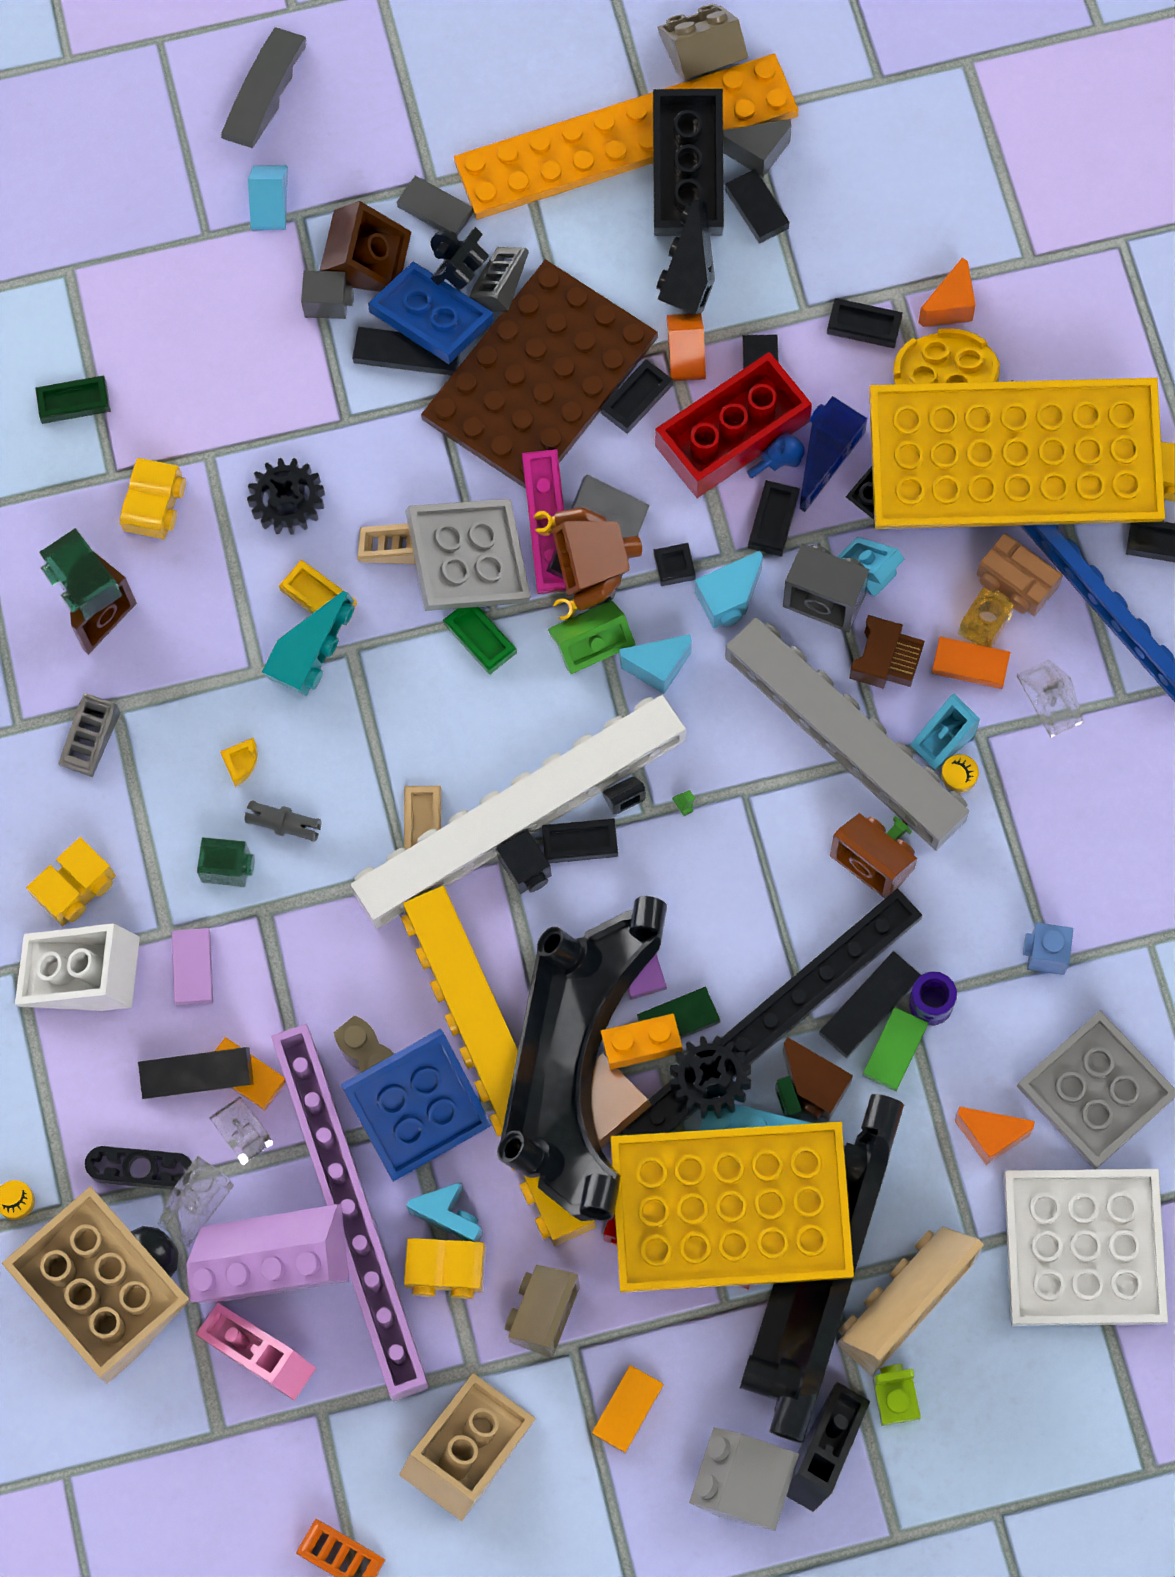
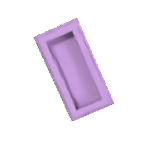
M209 928L172 931L175 1005L213 1003L211 934Z

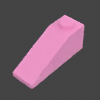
M218 1302L195 1334L294 1401L316 1370V1367L293 1349Z

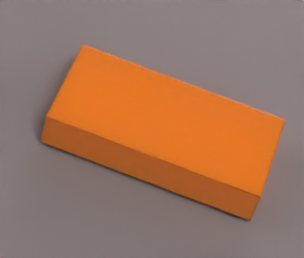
M939 637L931 674L1002 689L1011 652Z

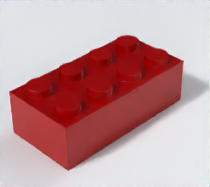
M768 352L655 429V447L694 496L699 498L758 458L761 452L766 450L776 437L784 433L791 435L809 423L811 420L812 403L773 355Z

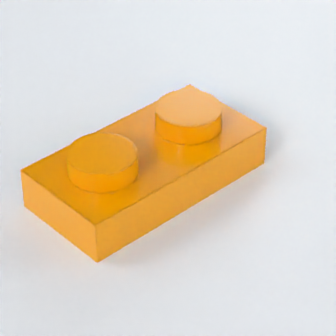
M674 1013L601 1030V1037L610 1070L672 1056L676 1052L683 1053Z

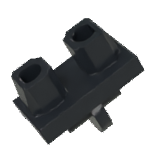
M475 227L464 241H459L456 233L452 231L436 232L431 239L430 245L434 256L437 259H444V261L432 275L431 279L437 285L447 279L459 291L469 284L475 276L473 272L481 267L489 257V254L477 244L483 234Z

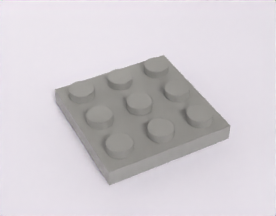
M511 499L408 506L405 513L425 611L521 604L529 601L531 596Z
M1101 1010L1017 1084V1088L1094 1170L1102 1165L1175 1099V1088Z

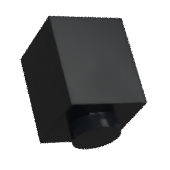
M528 829L496 848L498 860L520 894L527 890L535 892L548 883L549 880L547 878L552 876L551 866Z

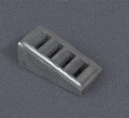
M86 693L83 694L58 762L59 766L90 777L94 776L121 714L115 703ZM91 711L103 714L104 718L101 719L90 715ZM86 724L100 728V730L96 733L84 729ZM80 737L95 742L94 747L79 743ZM77 751L90 756L89 761L73 757V752Z

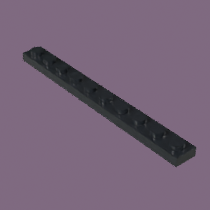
M897 888L721 1037V1046L725 1047L730 1041L734 1042V1054L744 1051L746 1060L743 1064L751 1065L918 923L923 915ZM729 1065L726 1073L732 1076L733 1080L736 1078L733 1067ZM717 1072L716 1074L713 1073L711 1077L717 1079ZM686 1073V1084L692 1090L695 1081L690 1079L689 1074ZM704 1076V1082L708 1081L711 1077ZM668 1082L648 1099L651 1106L624 1128L620 1134L623 1136L670 1133L695 1113L698 1108L690 1114L687 1113V1101L678 1104L675 1100V1094L679 1090H671L670 1082Z

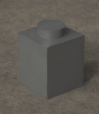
M304 270L301 304L305 318L346 319L347 306H353L354 287L353 285H348L346 273Z

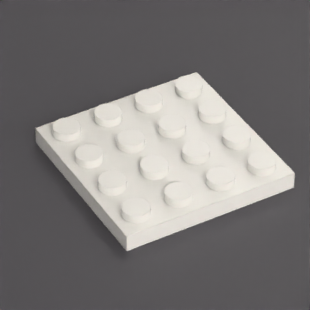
M1159 1169L1005 1170L1004 1186L1011 1326L1152 1325L1168 1323Z

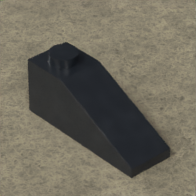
M835 1383L798 1451L799 1458L787 1492L788 1498L814 1512L832 1494L871 1401L841 1383Z

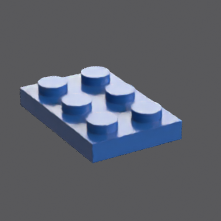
M413 261L368 303L369 313L450 364L494 322L493 312L445 281L437 285L431 279L433 273Z

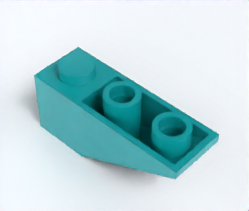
M345 591L340 592L280 637L262 673L268 679L304 696L308 695L310 689L315 690L323 675L321 667L326 656L330 658L337 648L339 638L336 636L342 624L347 625L354 613L353 598Z

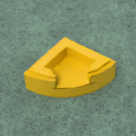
M254 737L220 751L234 786L240 785L251 775L257 763L258 752Z

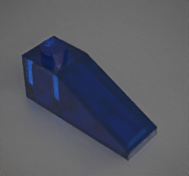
M834 396L830 398L825 406L823 404L818 405L810 418L812 427L799 507L804 512L807 511L866 433L868 418Z

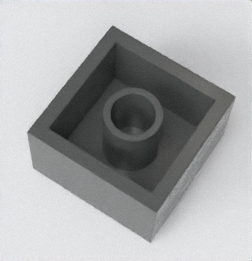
M802 543L785 580L783 607L849 633L866 594L869 569L853 558L842 559L831 555L822 546H808Z

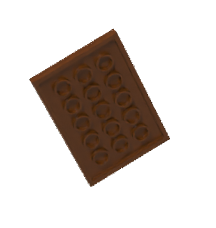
M545 259L514 297L509 311L502 312L421 413V418L424 422L526 489L522 453L557 449L560 463L599 414L604 403L617 391L657 340L658 331Z

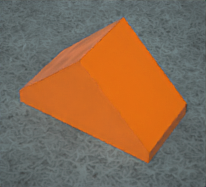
M961 258L923 304L918 324L923 327L973 321L976 304L967 260Z
M692 313L666 315L670 377L673 381L706 379L704 327L701 313L697 315Z
M960 1106L955 1118V1123L985 1165L1028 1138L1034 1129L1035 1123L1032 1120Z

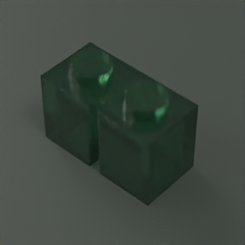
M76 528L39 552L45 563L40 569L52 586L57 582L62 589L65 590L60 595L64 603L72 613L79 610L85 620L122 596L116 581Z

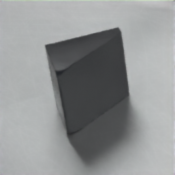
M630 777L602 792L613 815H617L646 799L645 786L636 777Z

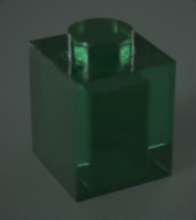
M202 837L197 874L201 882L245 887L246 878L253 875L255 856L250 854L246 841Z

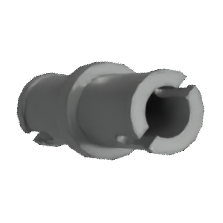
M252 800L249 802L247 809L261 815L258 816L245 812V823L272 829L276 835L280 836L290 834L315 842L319 833L305 829V827L321 830V819L293 813L291 808L285 806L278 809Z

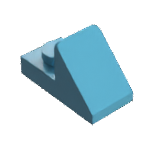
M856 537L837 556L842 559L853 558L858 560L865 568L869 569L866 591L872 596L878 595L897 575L896 568L905 560L898 549L860 537Z
M462 1183L412 1198L406 1205L410 1214L463 1241L479 1242L483 1235L482 1228L477 1225L479 1220L475 1216L460 1209L457 1214L452 1212L463 1192Z

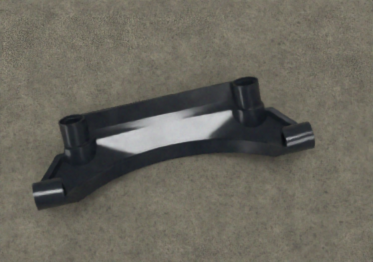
M641 896L636 898L633 910L626 911L586 931L582 938L574 939L559 927H551L542 933L537 943L534 970L497 1156L500 1161L527 1178L539 1177L538 1188L580 1221L611 1220L615 1213L621 1175L609 1163L597 1140L592 1119L591 1086L597 1053L602 1041L601 1030L607 1028L620 1000L661 946L667 904L656 897Z
M872 1094L870 1096L861 1126L862 1131L857 1135L854 1144L846 1143V1146L844 1145L854 1274L904 1108V1104L901 1101L881 1094ZM853 1278L773 1284L752 1355H749L740 1384L741 1389L777 1400L769 1430L770 1433L798 1443L804 1442Z

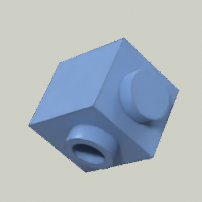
M1036 922L1032 934L1026 933L1024 939L1023 955L1029 956L1027 970L1064 975L1070 964L1074 928Z

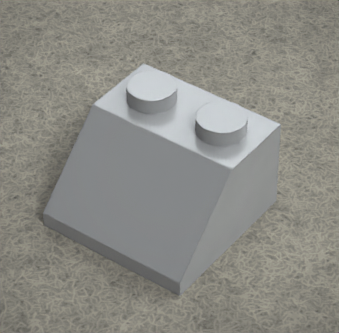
M713 1427L689 1503L722 1518L776 1531L799 1454L741 1433Z

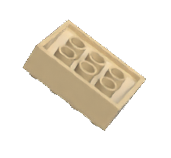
M91 1186L1 1263L106 1384L131 1364L190 1301Z
M943 1226L935 1234L929 1230L915 1245V1248L919 1251L910 1262L903 1258L889 1275L894 1280L887 1288L883 1290L878 1286L864 1301L868 1309L859 1318L851 1315L841 1326L838 1332L842 1337L839 1339L838 1346L869 1375L873 1376L969 1270L984 1244L977 1238Z

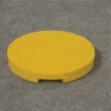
M938 329V333L926 335L917 340L912 338L903 345L894 360V384L999 382L1000 363L995 353L987 345V341L982 337L960 329Z

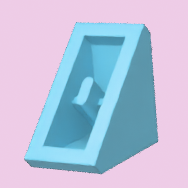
M253 165L248 178L252 230H286L287 165Z
M689 634L619 649L621 668L665 694L691 655V636Z
M954 693L932 717L910 746L934 770H937L949 757L957 753L976 735L980 718Z

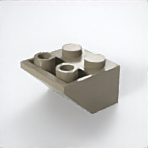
M717 4L702 6L698 9V13L688 17L685 15L670 17L666 20L667 24L658 26L660 37L676 73L684 80L748 58L739 19L722 6H717Z

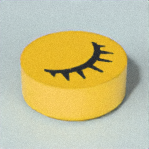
M962 754L949 757L941 771V779L945 787L957 793L971 790L975 786L979 775L976 762L971 757Z
M17 1180L8 1181L1 1185L0 1213L10 1220H20L27 1217L35 1205L33 1191L25 1183Z

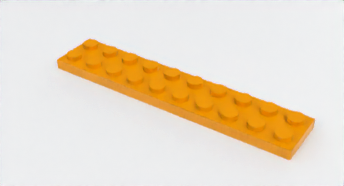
M775 53L664 88L723 89V130L798 117L799 109ZM653 92L455 155L454 163L469 203L473 207L475 219H482L652 164Z

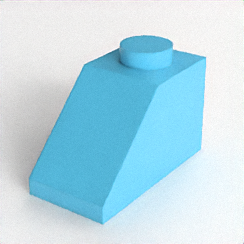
M760 551L695 579V595L713 629L721 625L723 627L732 626L739 622L743 615L746 614L762 571L763 556Z

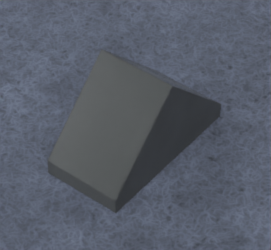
M787 119L723 130V153L750 170L756 169L758 174L764 177L790 143L791 120Z

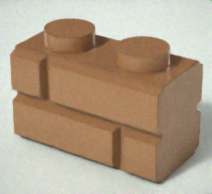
M1006 533L1000 537L993 548L981 560L977 571L980 583L987 590L994 593L998 590L1009 598L1008 602L1012 608L1023 614L1027 611L1032 616H1036L1046 601L1058 589L1063 577L1062 573Z

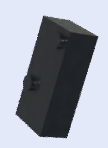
M653 89L654 236H680L684 224L680 221L688 203L692 204L693 200L700 198L706 200L710 236H723V89Z

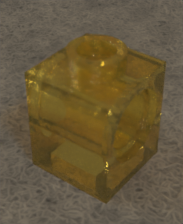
M983 587L962 619L958 634L974 644L992 648L1009 622L1015 605L1002 592L997 590L990 591ZM991 612L997 619L988 622L983 620L979 614Z

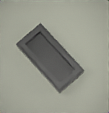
M414 176L397 201L399 209L440 231H452L457 236L474 213L472 206L417 176Z

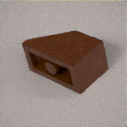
M787 1037L783 1046V1055L802 1112L814 1120H819L822 1117L829 1121L851 1085L853 1075Z

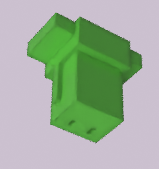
M690 790L672 798L683 816L693 812L692 806L695 797Z
M895 816L893 818L894 826L886 834L897 841L906 832L910 835L912 830L905 821H901Z

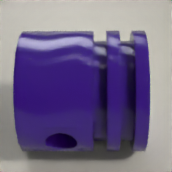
M941 972L922 974L915 981L909 998L911 1014L928 1022L930 1026L945 1022L950 1017L957 1000V989L954 982L949 976Z

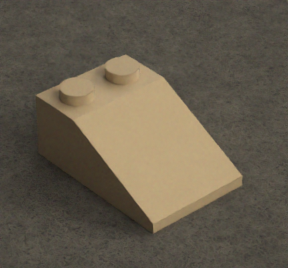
M472 1373L411 1452L399 1476L460 1521H463L536 1418Z

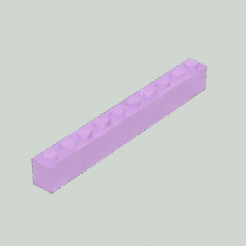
M304 1024L272 1035L271 1038L326 1205L341 1204L348 1271L389 1395L394 1402L428 1390L430 1387L308 1025Z

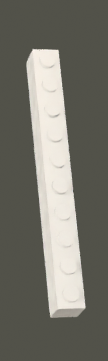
M663 694L655 699L648 697L634 707L635 711L624 718L622 716L612 718L604 725V730L594 736L588 734L581 737L573 744V749L563 755L556 753L542 763V768L532 774L529 772L520 774L511 782L512 786L500 793L498 791L489 793L481 799V805L469 812L462 810L449 819L448 825L438 831L431 829L418 838V843L407 850L400 848L392 852L386 858L387 862L376 869L369 867L358 873L354 878L355 881L350 885L354 896L376 930L405 913L403 902L440 886H449L496 857V848L527 829L531 835L542 829V825L552 823L686 741V728Z

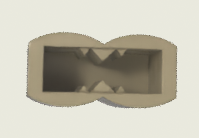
M353 1016L334 1032V1037L342 1056L350 1065L359 1069L361 1073L394 1055L389 1048L379 1044L374 1030L360 1017Z

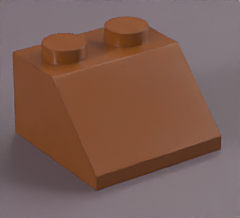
M858 813L834 833L830 857L885 899L899 888L915 869L918 858L914 856L915 851L905 841L901 839L895 841L887 835L885 827L873 817L865 818L862 814Z

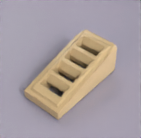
M408 523L360 527L357 560L365 563L416 565ZM373 537L378 538L377 551H372ZM388 538H392L390 550H387ZM403 539H407L406 548H402Z

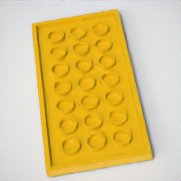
M1158 378L870 385L869 387L875 529L1163 522L1165 519Z

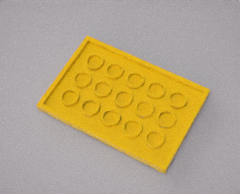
M842 1122L611 1136L612 1167L621 1175L615 1207L620 1293L854 1278Z

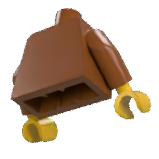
M580 507L557 511L555 516H551L545 511H539L534 515L536 520L548 519V524L545 528H537L535 531L543 536L553 533L567 596L574 595L572 600L561 598L554 602L553 607L563 602L569 606L568 614L559 617L558 619L560 620L572 618L576 609L583 611L605 601L621 584V576L629 571L628 559L642 555V543L638 536L623 538L618 522L607 521L605 516L587 508Z

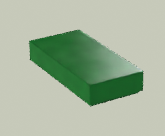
M479 607L458 608L443 619V623L489 675L517 654V649Z

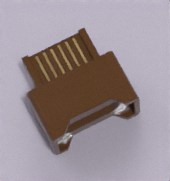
M868 615L864 630L868 640L863 656L853 660L849 679L884 689L886 681L911 687L925 641L901 634L902 624Z

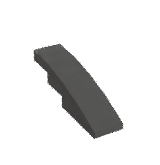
M274 27L236 97L221 132V139L250 148L255 146L279 109V97L291 81L293 66L306 48V36Z

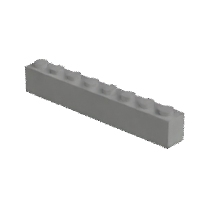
M755 617L726 645L725 659L937 851L966 822L969 809L966 808L968 805L964 798L955 791L949 792L940 784V778L931 768L927 766L922 768L913 760L914 756L907 746L901 742L895 743L886 735V729L875 718L868 719L859 711L860 706L854 698L848 694L842 695L833 687L834 683L831 678L822 670L816 672L806 663V656L797 647L792 646L790 648L780 639L781 634L772 624L768 622L763 624Z

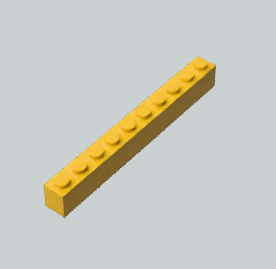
M443 885L403 902L406 915L400 918L408 937L413 935L417 937L421 947L415 949L416 955L423 970L430 967L435 980L429 982L438 1003L445 1000L450 1012L444 1015L452 1036L457 1034L461 1036L465 1046L459 1048L460 1054L467 1069L474 1067L480 1080L474 1082L475 1088L482 1103L489 1101L495 1114L490 1115L489 1119L497 1137L502 1135L518 1049ZM522 1175L525 1182L519 1184L527 1205L535 1203L540 1217L534 1220L543 1240L550 1237L555 1247L596 1228L595 1220H578L538 1188L539 1177L527 1178Z

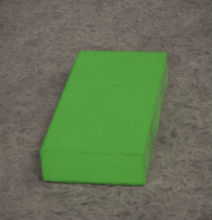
M894 1007L862 1076L897 1092L925 1033L928 1022Z

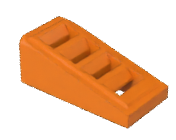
M318 1519L314 1520L296 1552L300 1557L334 1577H353L364 1557L371 1561L362 1577H376L386 1560ZM322 1533L328 1535V1538L318 1556H315L311 1552ZM336 1541L343 1545L332 1564H329L325 1560ZM350 1549L357 1553L344 1573L339 1569Z

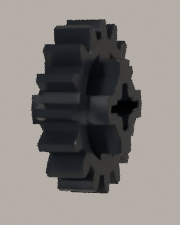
M278 458V466L274 468L268 462L265 463L266 473L262 474L256 471L254 476L257 484H248L249 492L252 495L247 497L249 507L253 508L251 510L253 518L255 520L261 518L262 528L264 529L273 524L275 534H280L283 527L288 528L290 535L294 534L295 526L300 525L304 530L308 529L306 520L309 518L317 521L319 518L315 509H324V502L320 497L325 496L323 485H319L321 483L319 474H311V467L308 463L299 468L296 458L292 459L290 465H285L283 459ZM305 486H307L309 489L308 501L305 499L303 493L305 492ZM265 492L268 494L269 497L267 501V507H265L263 503V497Z
M701 1036L700 1045L697 1047L689 1041L686 1043V1055L676 1052L675 1061L679 1065H670V1075L675 1077L670 1080V1089L679 1090L675 1094V1100L678 1104L687 1101V1113L690 1114L698 1108L700 1109L702 1119L706 1118L708 1111H714V1115L719 1119L721 1118V1109L726 1108L729 1112L734 1113V1101L736 1100L741 1103L746 1101V1093L743 1090L751 1089V1079L747 1078V1076L751 1075V1065L743 1064L746 1060L744 1051L734 1054V1042L730 1041L724 1047L721 1046L720 1036H716L713 1044H707L706 1038ZM729 1065H731L735 1071V1082L732 1080V1076L726 1073L728 1071ZM717 1072V1079L711 1077L713 1073L716 1074ZM686 1073L689 1074L690 1079L695 1081L692 1090L686 1084ZM704 1076L711 1077L708 1081L704 1082Z

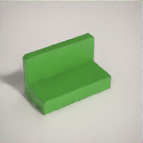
M613 601L601 604L548 629L551 638L558 645L566 669L570 674L619 653V649L636 645L625 614Z

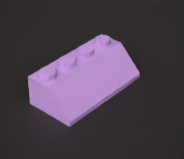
M341 1204L200 1227L186 1263L190 1302L217 1303L349 1282Z

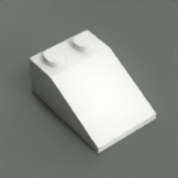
M114 923L24 934L15 1005L19 1007L93 1011L132 1008L140 937Z

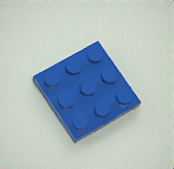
M441 1029L436 1030L340 1084L393 1182L492 1126Z

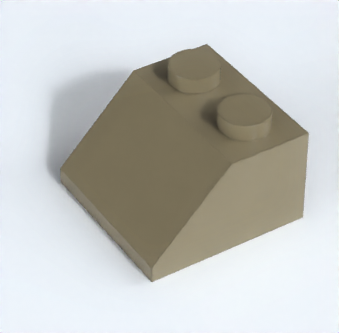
M541 1265L535 1266L533 1274L526 1272L518 1293L524 1296L519 1310L511 1309L504 1330L510 1332L508 1335L509 1342L553 1359L580 1289L578 1274Z

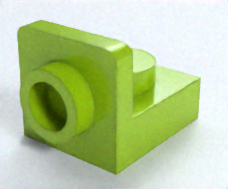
M903 1364L880 1368L881 1374L874 1376L873 1385L881 1425L887 1426L920 1420L921 1415L913 1381L915 1377L913 1369L904 1370Z

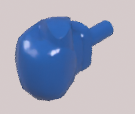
M784 433L776 437L766 450L761 452L763 460L749 469L747 474L752 479L768 467L774 471L784 465L797 467L800 465L805 454V448L797 437Z

